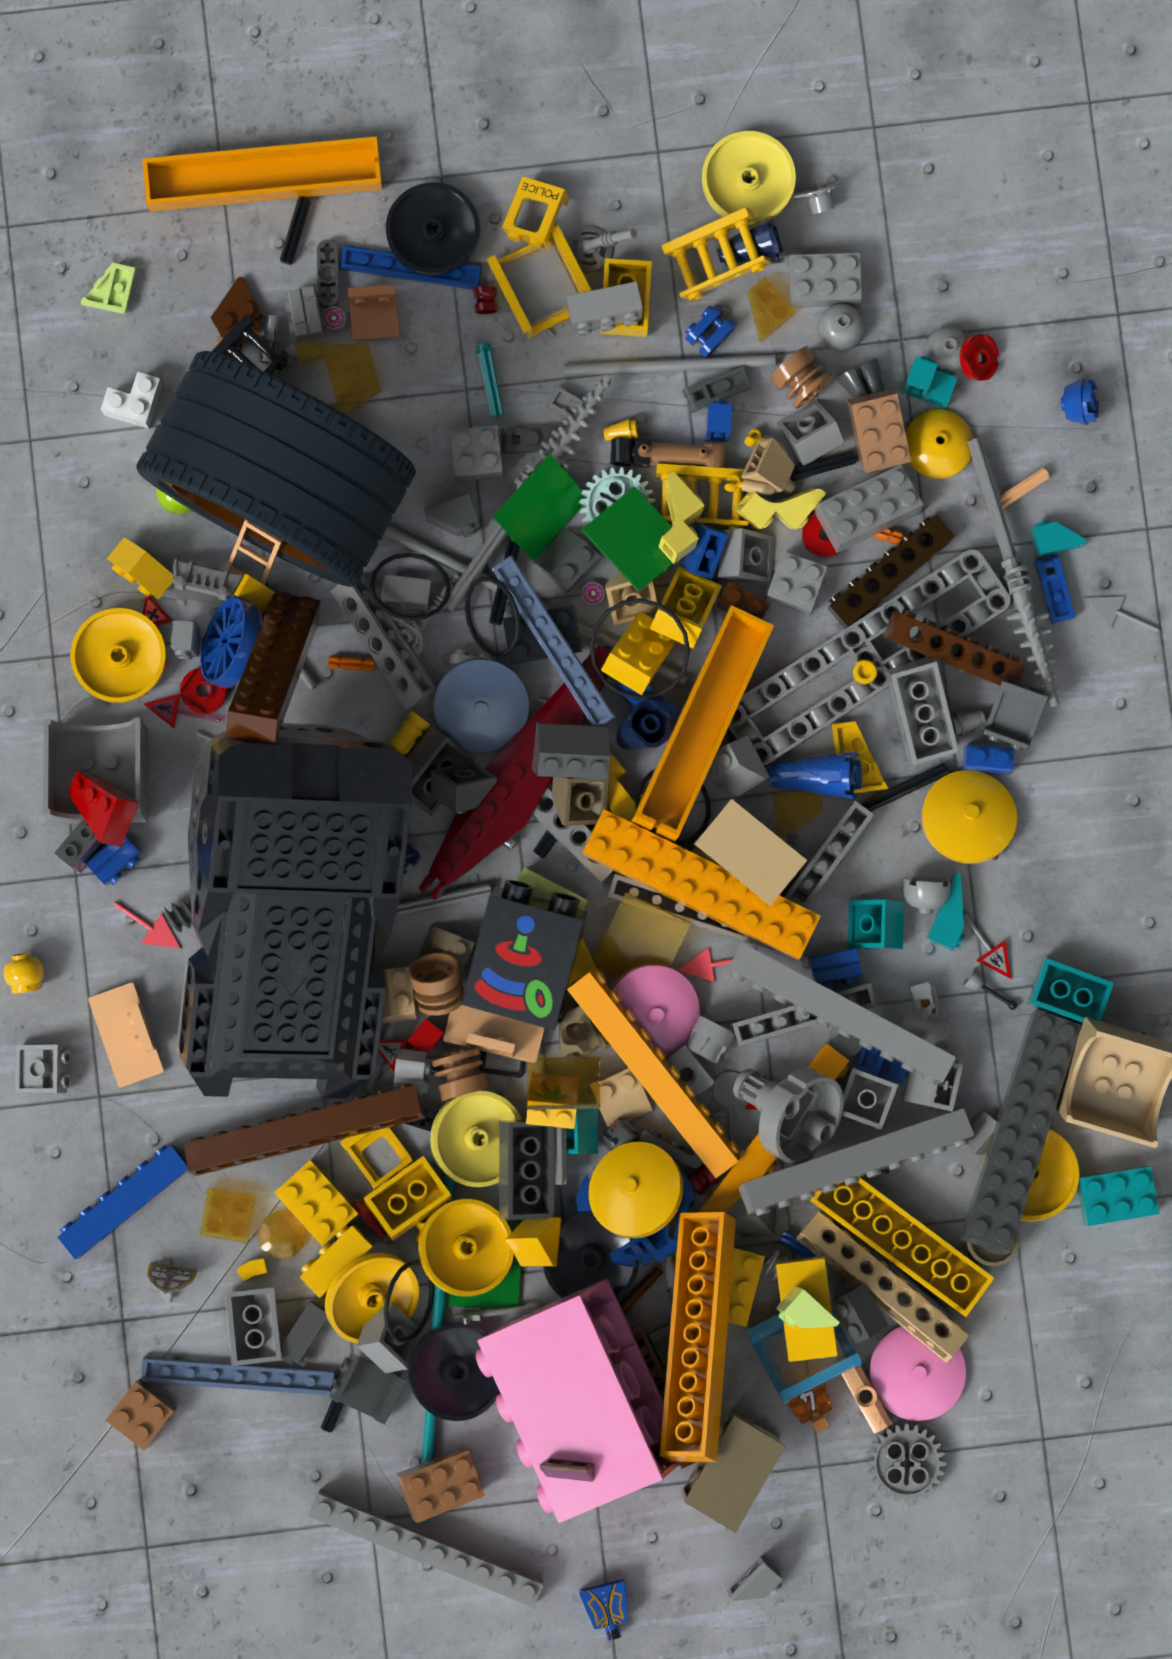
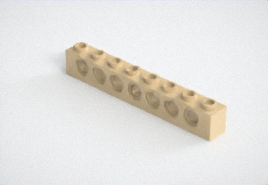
M818 1211L797 1236V1240L818 1257L823 1256L825 1263L852 1286L856 1287L866 1283L878 1307L945 1363L953 1358L969 1337L959 1323L952 1322L946 1317V1314L930 1304L918 1291L913 1290L902 1277L890 1271L889 1266L884 1261L873 1257L866 1246L859 1245L852 1239L849 1232L838 1228L828 1215L821 1214ZM823 1234L830 1236L832 1243H827L823 1239ZM841 1250L848 1251L850 1259L845 1258ZM860 1265L866 1266L869 1270V1274L863 1273L860 1269ZM879 1281H884L888 1286V1290L881 1288ZM898 1296L904 1297L907 1305H902L898 1300ZM917 1312H922L926 1320H920ZM936 1327L944 1331V1337L937 1334Z

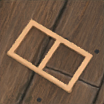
M245 519L226 570L234 575H242L244 577L245 573L233 566L237 553L240 550L266 566L260 583L265 585L283 540ZM248 527L275 543L269 560L242 544Z

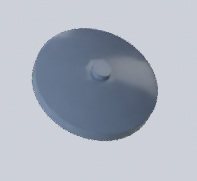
M472 658L453 666L440 680L434 697V714L442 733L460 748L472 752H490L505 747L525 726L529 713L528 693L521 677L505 663L491 658Z

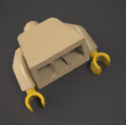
M752 429L744 440L747 446L754 447L741 476L744 481H740L736 474H731L726 480L732 481L735 485L727 483L724 486L725 490L733 492L738 487L742 488V491L756 492L757 494L767 496L782 491L785 494H790L796 487V484L790 479L794 463L788 457L785 446L774 438L761 437L758 429Z

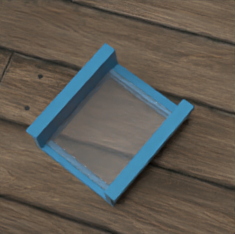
M831 1308L832 1316H833L834 1318H836V1316H835V1314H834V1312H833V1310H832V1308ZM779 1314L747 1330L751 1343L784 1405L789 1400L856 1366H860L862 1363L858 1353H855L840 1323L834 1326L837 1356L794 1362L788 1361L783 1320L778 1317Z

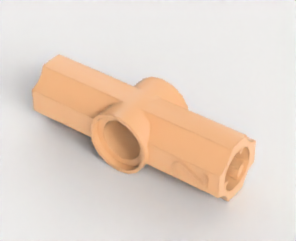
M856 1366L842 1373L844 1381L873 1433L879 1432L891 1425L890 1418L861 1366ZM862 1390H869L871 1392V1399L868 1402L864 1403L859 1400V1394Z

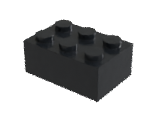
M575 605L548 609L547 611L574 653L583 652ZM519 615L521 624L519 640L514 649L509 652L511 665L547 659V654L522 615ZM514 616L502 618L508 647H510L515 634L516 624Z

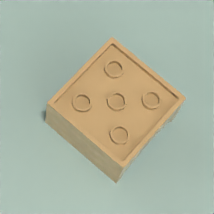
M733 799L728 802L694 844L696 846L691 851L723 867L769 906L807 861Z
M1085 1017L1056 1105L1057 1111L1065 1122L1157 1148L1159 1142L1157 1139L1159 1112L1165 1092L1172 1079V1043Z

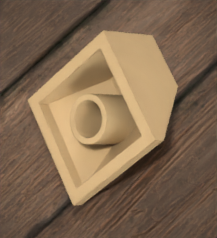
M618 571L605 585L609 607L614 606L620 601L639 598L657 602L653 581L638 592ZM644 603L623 605L611 612L613 624L618 625L633 621L639 611L648 616L655 615L658 607Z

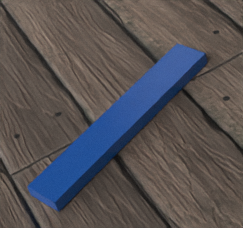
M343 245L340 270L470 290L480 286L482 266L465 263L457 270L448 274L438 276L421 275L404 267L394 257L392 252Z

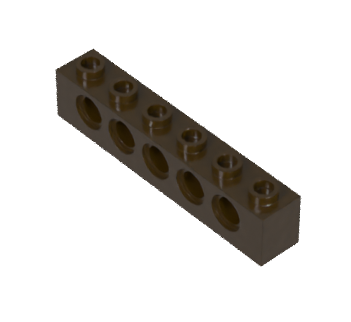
M938 515L933 519L928 516L919 524L921 529L915 534L911 531L901 539L903 543L897 549L894 546L891 547L883 555L885 559L879 564L876 561L865 570L867 574L863 578L859 579L857 576L847 585L849 589L844 594L838 592L829 600L831 605H829L828 610L844 629L862 618L954 540V533ZM924 535L930 537L932 544L930 546L922 545L920 537ZM906 550L911 551L914 555V560H904L902 552ZM893 566L896 570V575L887 576L884 572V567ZM875 581L878 584V590L874 592L869 591L866 588V582ZM850 596H857L860 599V605L857 607L851 606L848 603V598Z

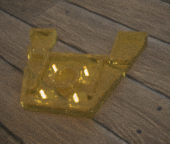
M294 343L300 365L325 359L337 403L330 406L338 411L348 413L381 392L368 345Z

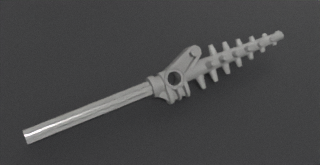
M604 375L597 382V385H593L594 390L588 393L587 396H583L582 399L585 402L579 404L578 408L573 407L572 411L575 415H570L568 419L564 418L562 420L566 427H559V431H552V434L557 438L556 440L550 438L549 443L545 441L541 443L548 451L539 450L542 459L534 468L525 464L524 468L526 470L523 473L520 472L519 479L516 478L513 481L517 485V489L548 454L552 455L561 467L568 472L569 465L562 459V456L565 452L572 455L575 454V450L570 444L573 439L582 441L579 430L581 427H589L587 418L590 414H596L595 405L598 401H603V393L606 388L610 387L611 378ZM499 524L494 528L450 591L449 600L445 605L450 611H454L471 584L507 535Z
M975 438L967 443L1004 560L1001 562L1002 569L1006 571L1003 581L1005 589L1011 598L1014 611L1013 614L1006 617L1008 621L1016 620L1017 623L1022 622L1023 626L1014 629L1013 632L1014 634L1026 633L1028 640L1020 643V647H1031L1033 655L1027 657V662L1036 661L1038 669L1033 671L1034 676H1041L1043 684L1040 685V688L1049 692L1047 703H1050L1051 707H1056L1060 705L1057 695L1060 691L1059 688H1055L1053 680L1057 678V673H1051L1050 664L1055 662V658H1047L1046 650L1052 648L1053 644L1043 643L1042 636L1050 633L1051 629H1040L1038 624L1039 621L1048 618L1049 615L1048 613H1035L1030 591L1032 590L1030 574L1025 565L1021 566L1023 563L1020 556L1017 557L981 438Z

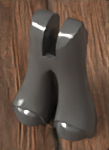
M877 358L858 367L871 394L885 391ZM853 368L836 378L852 398L868 395L857 368Z

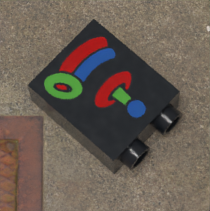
M505 880L503 888L496 886L489 895L462 1005L555 1031L562 1015L568 992L567 988L572 977L588 911L578 909L580 900L574 896L553 892L549 901L531 896L533 886L527 883Z

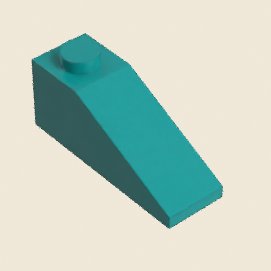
M958 873L953 875L949 899L944 906L939 908L926 938L927 941L950 951L955 950L956 947L960 948L965 938V935L962 934L964 921L961 875Z

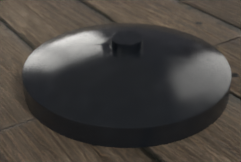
M431 182L413 186L394 201L388 212L386 237L392 254L404 267L421 275L438 276L457 270L471 258L479 242L480 224L473 203L460 190L447 184Z
M592 1211L577 1212L561 1220L557 1266L543 1267L549 1285L557 1295L564 1298L608 1278L617 1300L620 1299L632 1286L638 1273L639 1261H635L637 1267L617 1265L612 1262L609 1254L634 1238H624L613 1234L599 1223Z
M448 1323L434 1328L418 1342L410 1358L408 1375L411 1390L424 1409L441 1419L464 1421L481 1415L494 1404L497 1395L500 1394L499 1388L493 1376L486 1377L482 1373L476 1360V1351L481 1349L477 1340L488 1333L470 1324Z

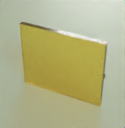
M625 892L595 956L594 964L597 970L616 979H619L627 971L642 965L658 964L670 967L691 922Z
M564 1057L537 1058L536 1063L528 1062L527 1110L600 1109L599 1057H582L577 1060H566Z

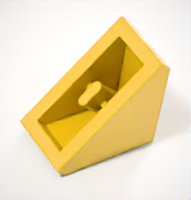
M245 574L234 595L236 598L252 601L256 604L259 612L264 613L275 592L250 575Z

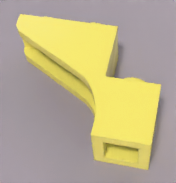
M673 471L668 475L664 488L672 520V528L661 537L659 548L675 564L696 548L699 538L696 531L688 525L701 516L704 504L701 497L696 493L694 494L688 488L684 478L678 477Z
M810 488L779 501L769 502L761 498L756 492H748L734 511L745 521H748L755 529L766 528L772 522V515H774L786 527L796 530L797 528H802L807 523V516L812 510H816L818 503L823 501L822 498L826 493L822 489Z

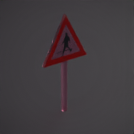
M181 694L144 704L173 729L177 714L218 723L221 722V718L178 709Z

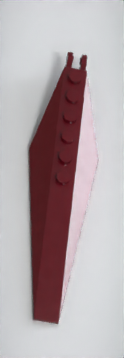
M598 645L594 651L596 663L601 670L610 652ZM590 654L582 662V665L600 692L604 683L592 665ZM601 671L607 680L609 675ZM565 683L560 686L485 768L486 771L497 777V782L478 807L467 810L463 814H455L432 863L429 874L426 875L419 886V889L424 892L435 879L439 880L440 883L432 891V899L437 900L454 881L518 834L529 823L553 777L537 776L532 770L537 722L582 725L586 718V715Z

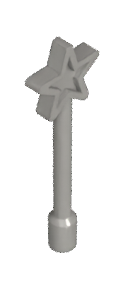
M539 1301L531 1302L522 1306L480 1312L478 1309L470 1311L461 1309V1313L454 1315V1321H463L464 1324H468L470 1321H480L481 1317L523 1311L529 1313L539 1309L540 1303Z

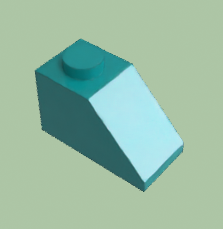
M1040 521L1035 523L1036 527H1033L1030 531L1037 559L1082 548L1086 544L1085 538L1058 522Z

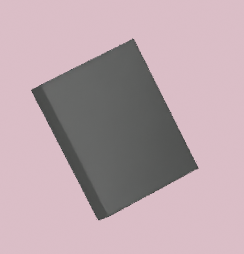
M740 1198L726 1212L736 1219L735 1230L742 1237L775 1234L777 1206L771 1207V1212L761 1216H757L756 1213L748 1215L743 1199Z

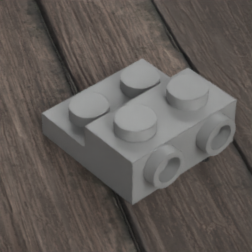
M16 1045L15 1093H67V1088L71 1085V1077L67 1074V1064L71 1062V1052L67 1050V1045Z

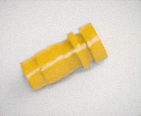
M412 710L407 716L408 720L402 722L404 725L390 740V743L403 755L410 751L416 743L415 740L418 736L421 737L423 735L422 731H426L430 726L428 722Z

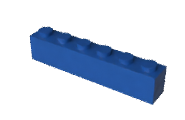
M166 1145L162 1146L154 1153L156 1158L151 1162L147 1160L142 1162L135 1168L137 1171L135 1175L131 1178L128 1175L117 1183L118 1188L111 1193L109 1190L98 1198L100 1203L93 1209L91 1206H88L79 1213L81 1218L74 1224L70 1221L60 1229L62 1234L57 1238L75 1260L82 1257L188 1171L187 1161L174 1145L169 1147Z

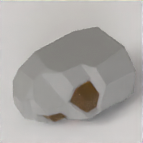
M934 981L909 987L917 1014L929 1021L937 1019L940 1013V1002Z

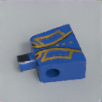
M624 1578L580 1589L581 1600L594 1629L605 1628L607 1640L622 1637L619 1624L628 1621Z

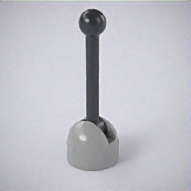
M972 970L965 979L963 986L973 991L983 989L1007 1004L1009 1009L1015 1010L1017 1008L1016 1001H1010L984 985L983 977L977 971Z

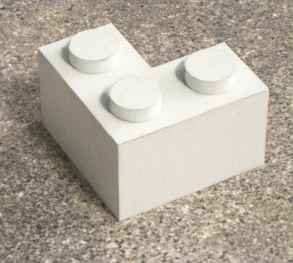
M137 372L131 393H125L108 387L100 410L104 416L149 429L163 383L160 378Z

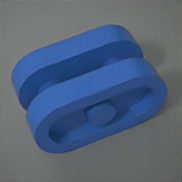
M718 305L714 307L708 306L701 314L703 318L697 324L693 322L685 331L687 334L685 340L692 346L697 342L703 345L699 352L705 358H708L738 325L731 317L726 321L722 320L720 317L724 311ZM715 325L718 328L717 331L708 338L705 335L706 332Z

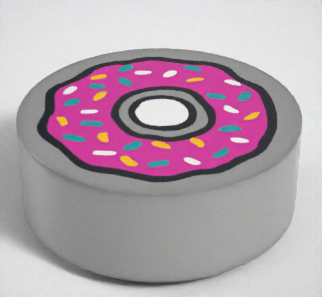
M332 306L323 312L322 321L328 330L339 331L345 326L346 316L341 308Z
M589 582L584 585L581 591V598L586 605L594 607L603 602L605 591L599 583Z

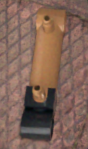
M615 438L611 440L610 464L615 466L633 465V467L642 468L657 466V463L725 468L727 447L721 444L687 445L653 443L652 440L635 439L634 441L625 438Z

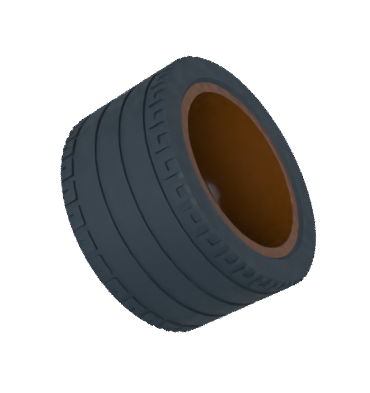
M211 351L196 353L189 366L190 371H186L175 392V398L171 399L160 420L161 425L156 427L146 446L147 451L143 452L136 465L140 476L169 497L236 536H239L245 519L277 536L283 541L276 557L331 582L347 587L357 585L364 572L363 567H367L378 546L377 541L382 539L392 520V514L396 512L407 492L406 488L410 486L416 474L414 464L402 452L376 433L297 387L234 358ZM249 527L247 528L243 539L271 554L275 543Z

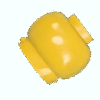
M30 952L12 955V960L5 964L3 970L4 979L11 987V993H24L41 989L45 974L41 960L37 957H31Z

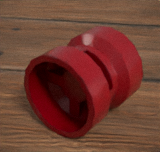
M479 286L474 288V297L477 300L475 304L476 314L487 315L498 312V304L495 302L497 287Z
M705 1164L699 1167V1171L687 1176L690 1184L700 1196L706 1192V1188L710 1185L714 1186L719 1182Z

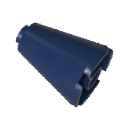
M767 217L749 227L759 257L764 255L770 258L772 262L770 264L784 262V257L779 258V253L783 252L777 228L770 225V221H774L773 217ZM741 233L728 239L737 265L741 266L750 262L751 260ZM717 249L720 262H725L726 266H728L722 249Z
M656 701L639 702L633 706L617 731V744L625 750L654 748L663 745L669 740L673 730L670 723V713L663 705Z

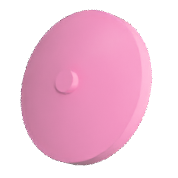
M647 964L627 971L614 983L611 990H615L622 1000L620 1002L622 1006L633 1012L637 1019L635 1021L637 1025L648 1031L651 1036L650 1041L655 1047L659 1046L663 1050L666 1058L672 1056L684 1045H687L691 1037L692 1028L700 1015V1008L693 986L681 973L664 965Z
M899 1326L884 1335L874 1348L869 1363V1379L881 1404L888 1411L903 1419L924 1421L944 1414L957 1402L966 1381V1365L960 1349L953 1358L945 1363L906 1329ZM936 1327L937 1334L944 1337V1331Z

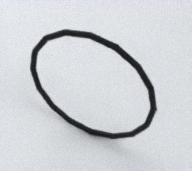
M643 598L620 601L605 610L593 627L589 645L592 665L602 682L617 694L636 700L658 698L673 689L685 674L690 656L688 635L677 615L661 603ZM644 603L659 607L675 620L683 634L686 654L682 670L671 685L657 693L635 695L621 691L606 680L596 663L594 643L597 629L609 613L623 605Z

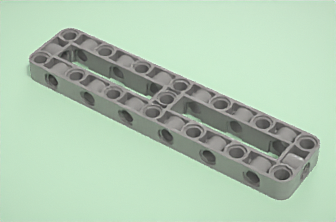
M975 549L967 550L745 693L736 709L740 714V720L737 722L731 721L727 730L734 741L748 736L756 751H764L766 760L762 761V763L766 767L887 689L889 684L885 672L886 669L921 660L915 658L912 654V649L907 647L902 648L884 661L882 660L871 641L885 632L890 618L886 615L887 609L893 608L900 613L905 609L915 613L949 593L952 588L961 582H970L979 595L978 600L936 626V628L944 630L945 627L952 629V624L959 622L963 625L964 631L958 633L957 637L964 639L966 635L969 636L1006 611L1010 605L1008 592L984 556ZM965 559H975L977 567L969 568L965 563ZM926 584H935L938 592L935 594L928 593ZM993 597L1001 598L1003 606L1000 608L994 607L991 599ZM855 634L859 639V643L856 645L849 644L846 636ZM934 635L931 638V646L938 643V635ZM861 654H869L877 668V673L884 676L885 682L881 685L876 684L874 681L863 685L854 679L765 738H763L752 721L754 716L791 695L794 690L816 679L844 658H849L855 666L860 661ZM811 659L816 660L819 663V669L815 671L810 670L807 667V661ZM776 685L780 690V694L777 696L769 695L767 687ZM835 699H842L845 702V709H835L833 701ZM797 724L803 725L806 729V734L803 736L796 735L793 727Z

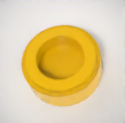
M861 660L853 668V677L859 684H869L876 678L877 668L869 660Z

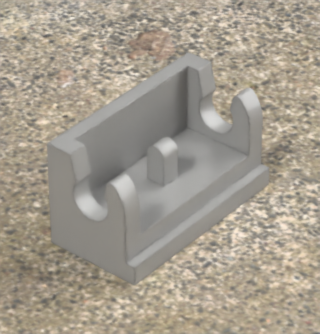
M384 574L381 602L385 607L427 612L429 610L431 580Z

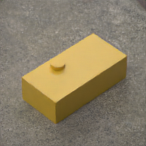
M823 1256L775 1262L780 1303L797 1286L804 1289L832 1315L825 1258ZM783 1321L789 1362L837 1356L834 1326L800 1328L796 1325L794 1327L788 1326Z

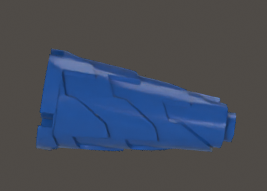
M844 751V753L830 754L825 757L779 762L777 765L773 764L771 769H767L770 777L767 779V782L777 789L799 790L831 797L857 799L860 794L854 793L855 789H861L862 786L861 760H854V757L859 756L856 751Z

